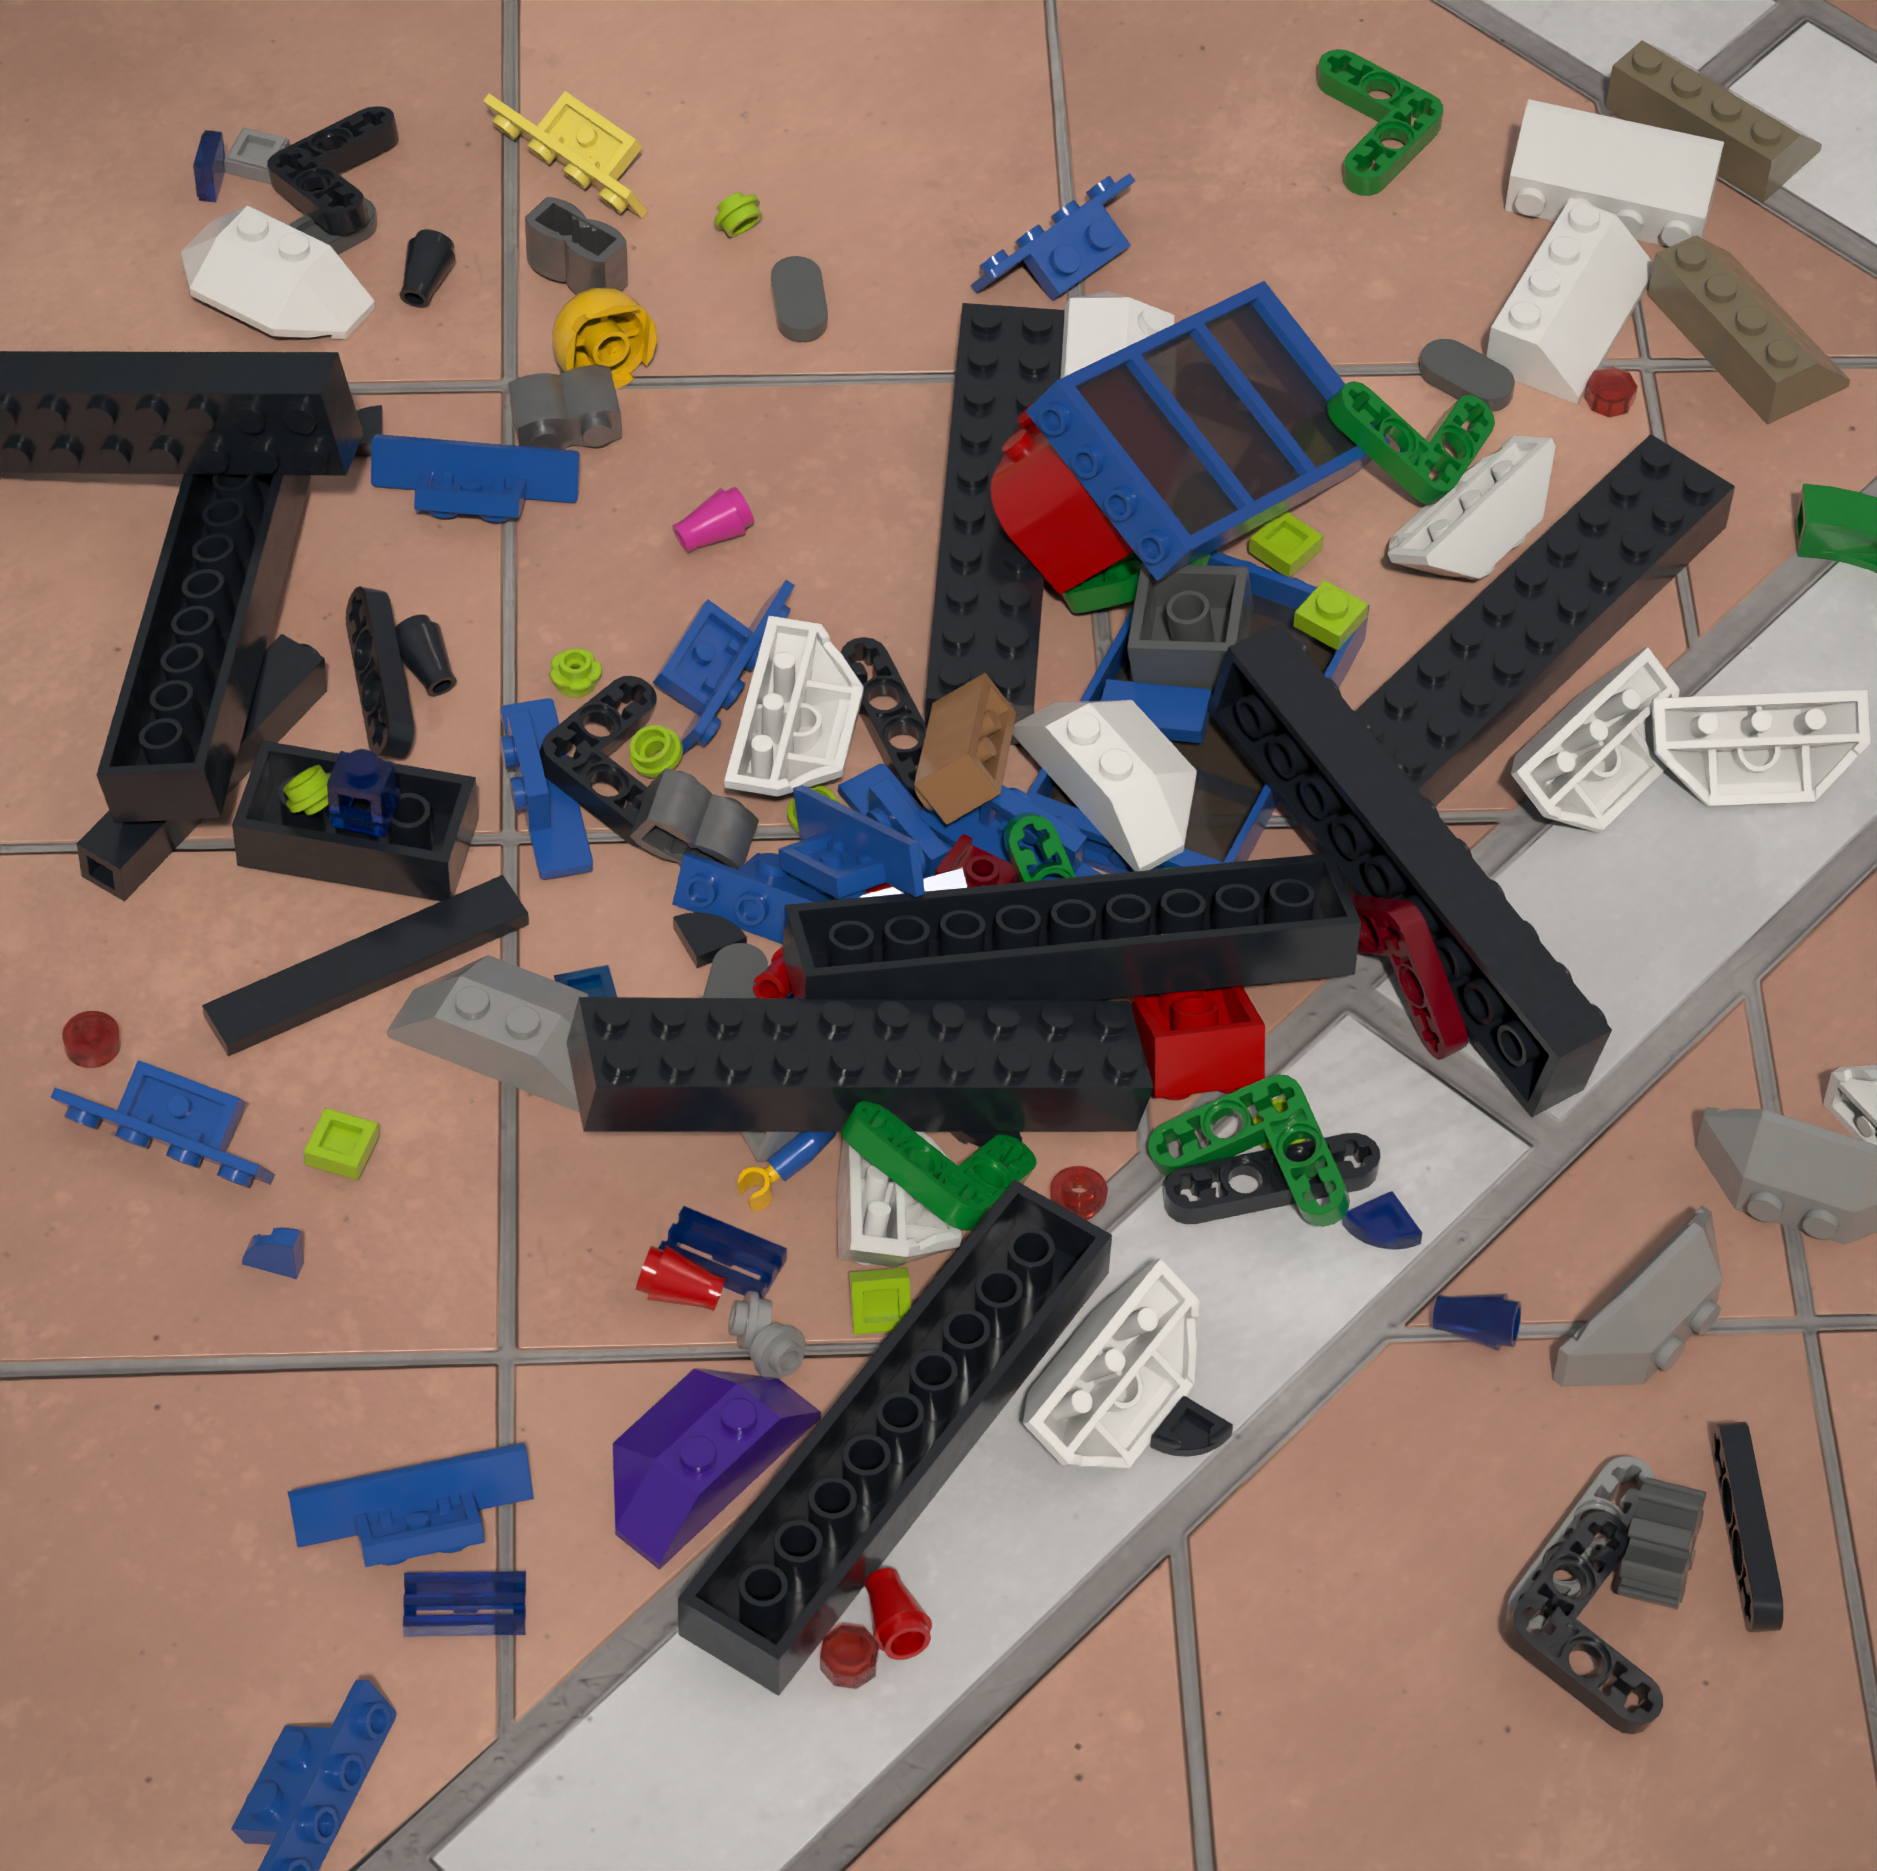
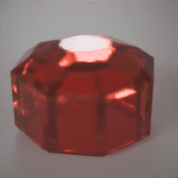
M1614 366L1605 367L1593 371L1586 383L1584 398L1591 411L1607 417L1618 416L1629 412L1635 401L1638 386L1629 372Z
M841 1625L823 1637L820 1670L833 1686L858 1689L876 1677L879 1643L866 1628Z

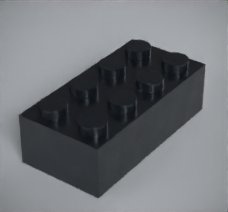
M262 740L232 823L237 866L443 901L454 896L478 821L476 777ZM317 765H320L326 774L332 773L338 783L331 791L334 799L326 807L311 815H306L304 810L292 813L286 805L289 798L283 789L294 777Z

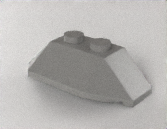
M487 955L413 989L387 1030V1036L391 1039L580 1113L566 1042L579 997H589L585 992Z
M1706 1107L1696 1150L1735 1210L1750 1214L1760 1221L1776 1222L1804 1231L1814 1238L1821 1240L1829 1239L1845 1245L1877 1233L1876 1144L1764 1109L1735 1108L1722 1111L1719 1108Z
M1701 1206L1559 1348L1553 1381L1561 1387L1644 1384L1659 1368L1666 1372L1677 1362L1685 1349V1342L1694 1332L1703 1335L1710 1329L1721 1311V1307L1717 1305V1300L1723 1281L1711 1211Z

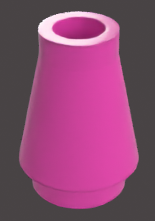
M732 487L727 491L720 488L688 516L672 525L678 542L684 551L689 553L699 547L744 535L746 533L745 528L754 524V518L745 498L736 487Z

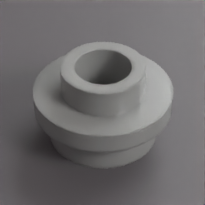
M748 1290L743 1301L735 1300L733 1302L729 1317L728 1333L729 1335L737 1336L738 1348L748 1350L756 1335L764 1327L771 1324L772 1301L761 1299L758 1292Z
M773 1323L764 1327L756 1335L750 1347V1358L754 1362L756 1371L762 1377L778 1379L795 1372L803 1361L806 1345L805 1337L802 1332L791 1325L783 1326L780 1323Z

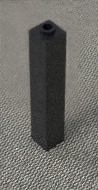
M281 634L265 650L227 795L252 770L261 741L278 743L327 692L325 658L312 646L304 643L299 644ZM108 811L77 842L81 876L125 902L205 818L114 823L111 813Z

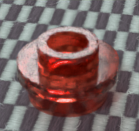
M1071 1166L1057 1173L1051 1182V1200L1085 1220L1094 1217L1107 1201L1108 1187L1105 1179L1100 1173L1089 1167ZM1081 1188L1087 1191L1078 1193L1074 1192L1071 1189Z

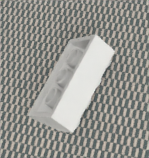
M1528 99L1510 173L1505 211L1556 222L1568 200L1573 198L1616 214L1633 237L1639 241L1671 247L1696 235L1703 238L1711 212L1724 142Z
M1570 198L1491 326L1486 357L1509 369L1515 381L1577 405L1579 404L1650 284L1653 269L1652 260L1616 214Z

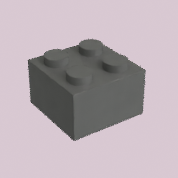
M1141 564L1127 647L1133 682L1203 688L1214 691L1228 647L1250 637L1254 604L1248 567L1186 565L1156 581L1146 566Z

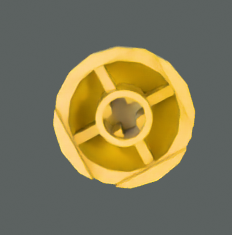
M591 288L575 295L564 304L557 314L552 329L553 353L564 372L589 365L610 367L615 390L626 386L634 380L630 373L639 366L641 361L645 366L648 365L653 358L658 341L656 324L639 302L630 295L612 288Z

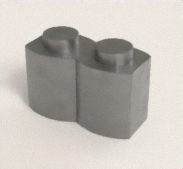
M546 197L525 216L527 261L541 275L556 281L567 282L568 286L576 294L591 288H612L621 291L628 284L627 241L614 227L601 221L586 219L582 211L576 206L554 197Z
M601 365L582 366L568 370L560 375L551 373L531 374L508 383L510 406L519 446L565 449L570 445L599 447L622 437L621 412L610 367Z
M665 768L648 785L630 836L645 850L661 858L676 861L680 866L683 855L686 852H690L738 870L745 863L759 819L738 800L713 795L691 774Z

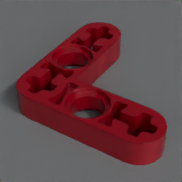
M1360 895L1351 896L1361 920L1358 953L1389 956L1417 1032L1427 1051L1434 1058L1441 1060L1465 1048L1468 1044L1467 1030L1429 928L1419 909L1407 900Z

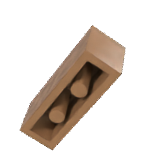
M986 673L932 703L914 785L921 803L928 810H935L946 825L1001 794L1017 712Z

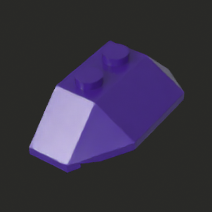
M693 1369L613 1443L615 1535L660 1570L821 1418V1411L778 1378Z

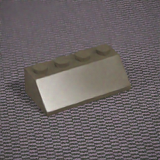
M1643 40L1612 66L1606 109L1627 121L1723 141L1724 146L1718 176L1762 203L1821 151L1822 144L1665 50Z
M1696 235L1655 253L1647 296L1767 425L1849 387L1850 379L1730 252Z

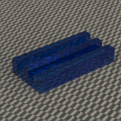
M683 1206L678 1214V1223L672 1224L668 1231L667 1241H662L658 1248L665 1250L667 1245L713 1274L726 1278L723 1286L726 1289L745 1296L748 1290L758 1292L759 1298L764 1299L787 1261V1248ZM684 1244L712 1256V1260L680 1248V1246ZM735 1265L759 1275L761 1278L757 1280L728 1267Z
M526 1571L404 1573V1637L526 1635ZM513 1609V1614L417 1615V1611L453 1610L456 1614L477 1613L478 1610Z

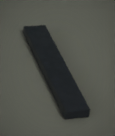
M500 875L203 1004V1015L226 1054L231 1056L529 925L528 912L505 877Z

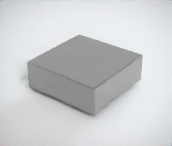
M243 127L224 160L225 173L272 185L267 161L277 151L290 146L289 139Z

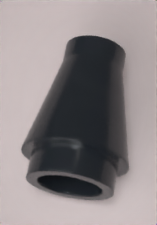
M424 229L418 231L416 236L408 241L403 285L399 293L403 302L418 308L428 305L432 294L456 259L453 252L454 243L449 237L435 230Z
M423 614L411 616L400 622L395 629L402 662L424 686L429 696L435 697L450 691L456 685L457 680L451 669L440 625L432 622L429 616Z

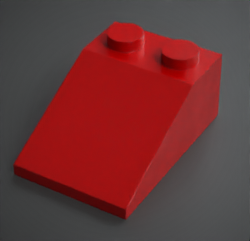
M1243 986L1121 998V1001H1130L1154 1086L1152 1093L1155 1098L1182 1100L1195 1093L1212 1091L1233 1093L1265 1078V1023Z

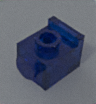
M366 749L354 750L351 753L340 751L327 782L331 826L385 837L401 797V789L396 788L394 762L381 760L372 751ZM354 797L369 800L371 812L350 808Z

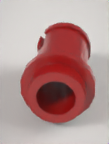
M783 946L773 954L771 965L754 979L753 982L757 984L753 985V992L757 998H786L792 991L783 959Z

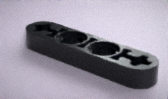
M359 586L351 593L345 618L368 745L373 756L400 761L408 755L414 736V722L390 599L385 591Z
M855 638L842 647L841 654L864 687L859 715L884 764L918 804L923 807L924 805L917 796L914 783L915 766L919 765L927 726L884 645L873 638ZM863 660L867 666H873L871 679L867 680L868 673L861 662L857 661ZM885 695L894 698L898 704L894 708L880 710L873 707L869 702L877 696ZM905 734L916 738L918 743L910 749H899L894 747L889 741L897 735Z
M1345 1133L1324 1138L1348 1193L1365 1189L1376 1180L1381 1156L1380 1149L1374 1140L1360 1133ZM1312 1140L1291 1144L1287 1148L1286 1157L1294 1162L1306 1161L1312 1157L1317 1145ZM1272 1149L1176 1169L1166 1180L1163 1198L1164 1209L1168 1216L1176 1222L1186 1225L1200 1224L1296 1204ZM1353 1156L1355 1161L1363 1163V1166L1354 1168L1351 1161H1344L1345 1157ZM1318 1174L1311 1180H1308L1314 1192L1315 1200L1329 1197ZM1238 1175H1248L1255 1178L1259 1182L1260 1187L1252 1193H1240L1230 1186L1229 1181ZM1214 1182L1219 1184V1197H1216V1187L1212 1188V1183ZM1190 1189L1193 1196H1199V1200L1189 1201L1187 1195L1181 1194V1191Z
M1746 1422L1715 1423L1712 1430L1713 1462L1745 1626L1748 1632L1780 1631L1783 1624V1597L1749 1426Z

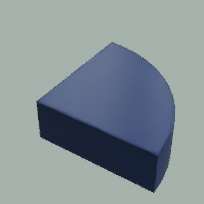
M280 1227L274 1228L271 1235H254L243 1255L242 1265L297 1279L304 1264L300 1231Z

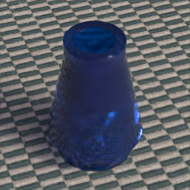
M1507 1293L1466 1296L1438 1295L1433 1312V1329L1447 1331L1497 1351L1500 1350L1501 1346L1514 1347L1520 1329L1521 1302L1509 1300Z

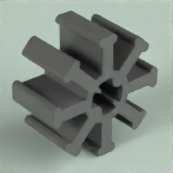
M1646 1478L1645 1484H1642L1640 1489L1636 1517H1632L1628 1532L1630 1541L1622 1560L1620 1577L1622 1579L1618 1595L1678 1610L1679 1603H1682L1685 1594L1688 1572L1692 1569L1696 1554L1694 1547L1704 1516L1702 1509L1706 1499L1705 1491Z

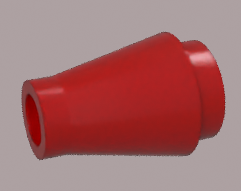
M667 1245L665 1250L651 1246L635 1290L649 1294L647 1300L703 1307L715 1311L726 1278L713 1274Z
M882 1568L873 1572L867 1577L865 1588L869 1596L875 1645L880 1650L885 1651L889 1658L895 1660H905L920 1654L931 1641L932 1621L904 1585L897 1570Z

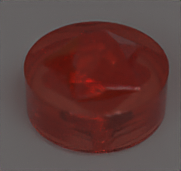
M81 1012L73 1016L63 1028L62 1039L66 1056L78 1066L85 1068L104 1066L111 1062L120 1051L119 1027L116 1021L104 1012Z

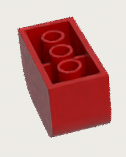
M1130 370L1081 393L1163 499L1188 448L1185 440ZM1030 405L1018 417L1017 423L1020 426L1016 433L1005 442L1001 449L1004 452V456L991 480V499L997 518L1007 535L1061 595L1134 551L1026 413L1032 406Z

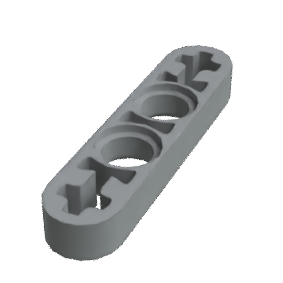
M1621 1456L1612 1459L1605 1465L1512 1591L1507 1605L1506 1619L1572 1531L1589 1513L1596 1511L1610 1512L1622 1520L1629 1532L1632 1517H1636L1638 1497L1642 1484H1645L1647 1477L1655 1479V1475L1649 1465L1633 1456ZM1627 1480L1635 1482L1637 1484L1636 1489L1630 1488L1620 1500L1619 1507H1617L1612 1502L1617 1484L1623 1485ZM1608 1538L1593 1539L1581 1556L1591 1563L1602 1548L1605 1547ZM1553 1576L1554 1585L1561 1594L1567 1597L1581 1595L1582 1586L1579 1579L1562 1581ZM1545 1606L1544 1615H1537L1533 1620H1530L1526 1630L1533 1636H1536L1541 1632L1542 1626L1554 1611Z

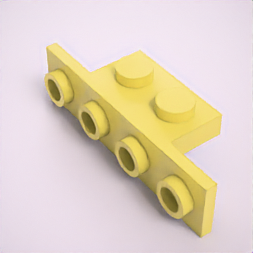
M564 91L538 126L490 93L485 97L483 102L495 114L494 119L491 121L492 124L506 136L515 140L520 134L530 141L527 148L549 165L554 159L565 165L562 170L563 173L583 189H586L590 183L601 190L598 197L616 212L622 214L627 208L641 219L648 212L634 193L617 181L643 148L628 133L566 91Z

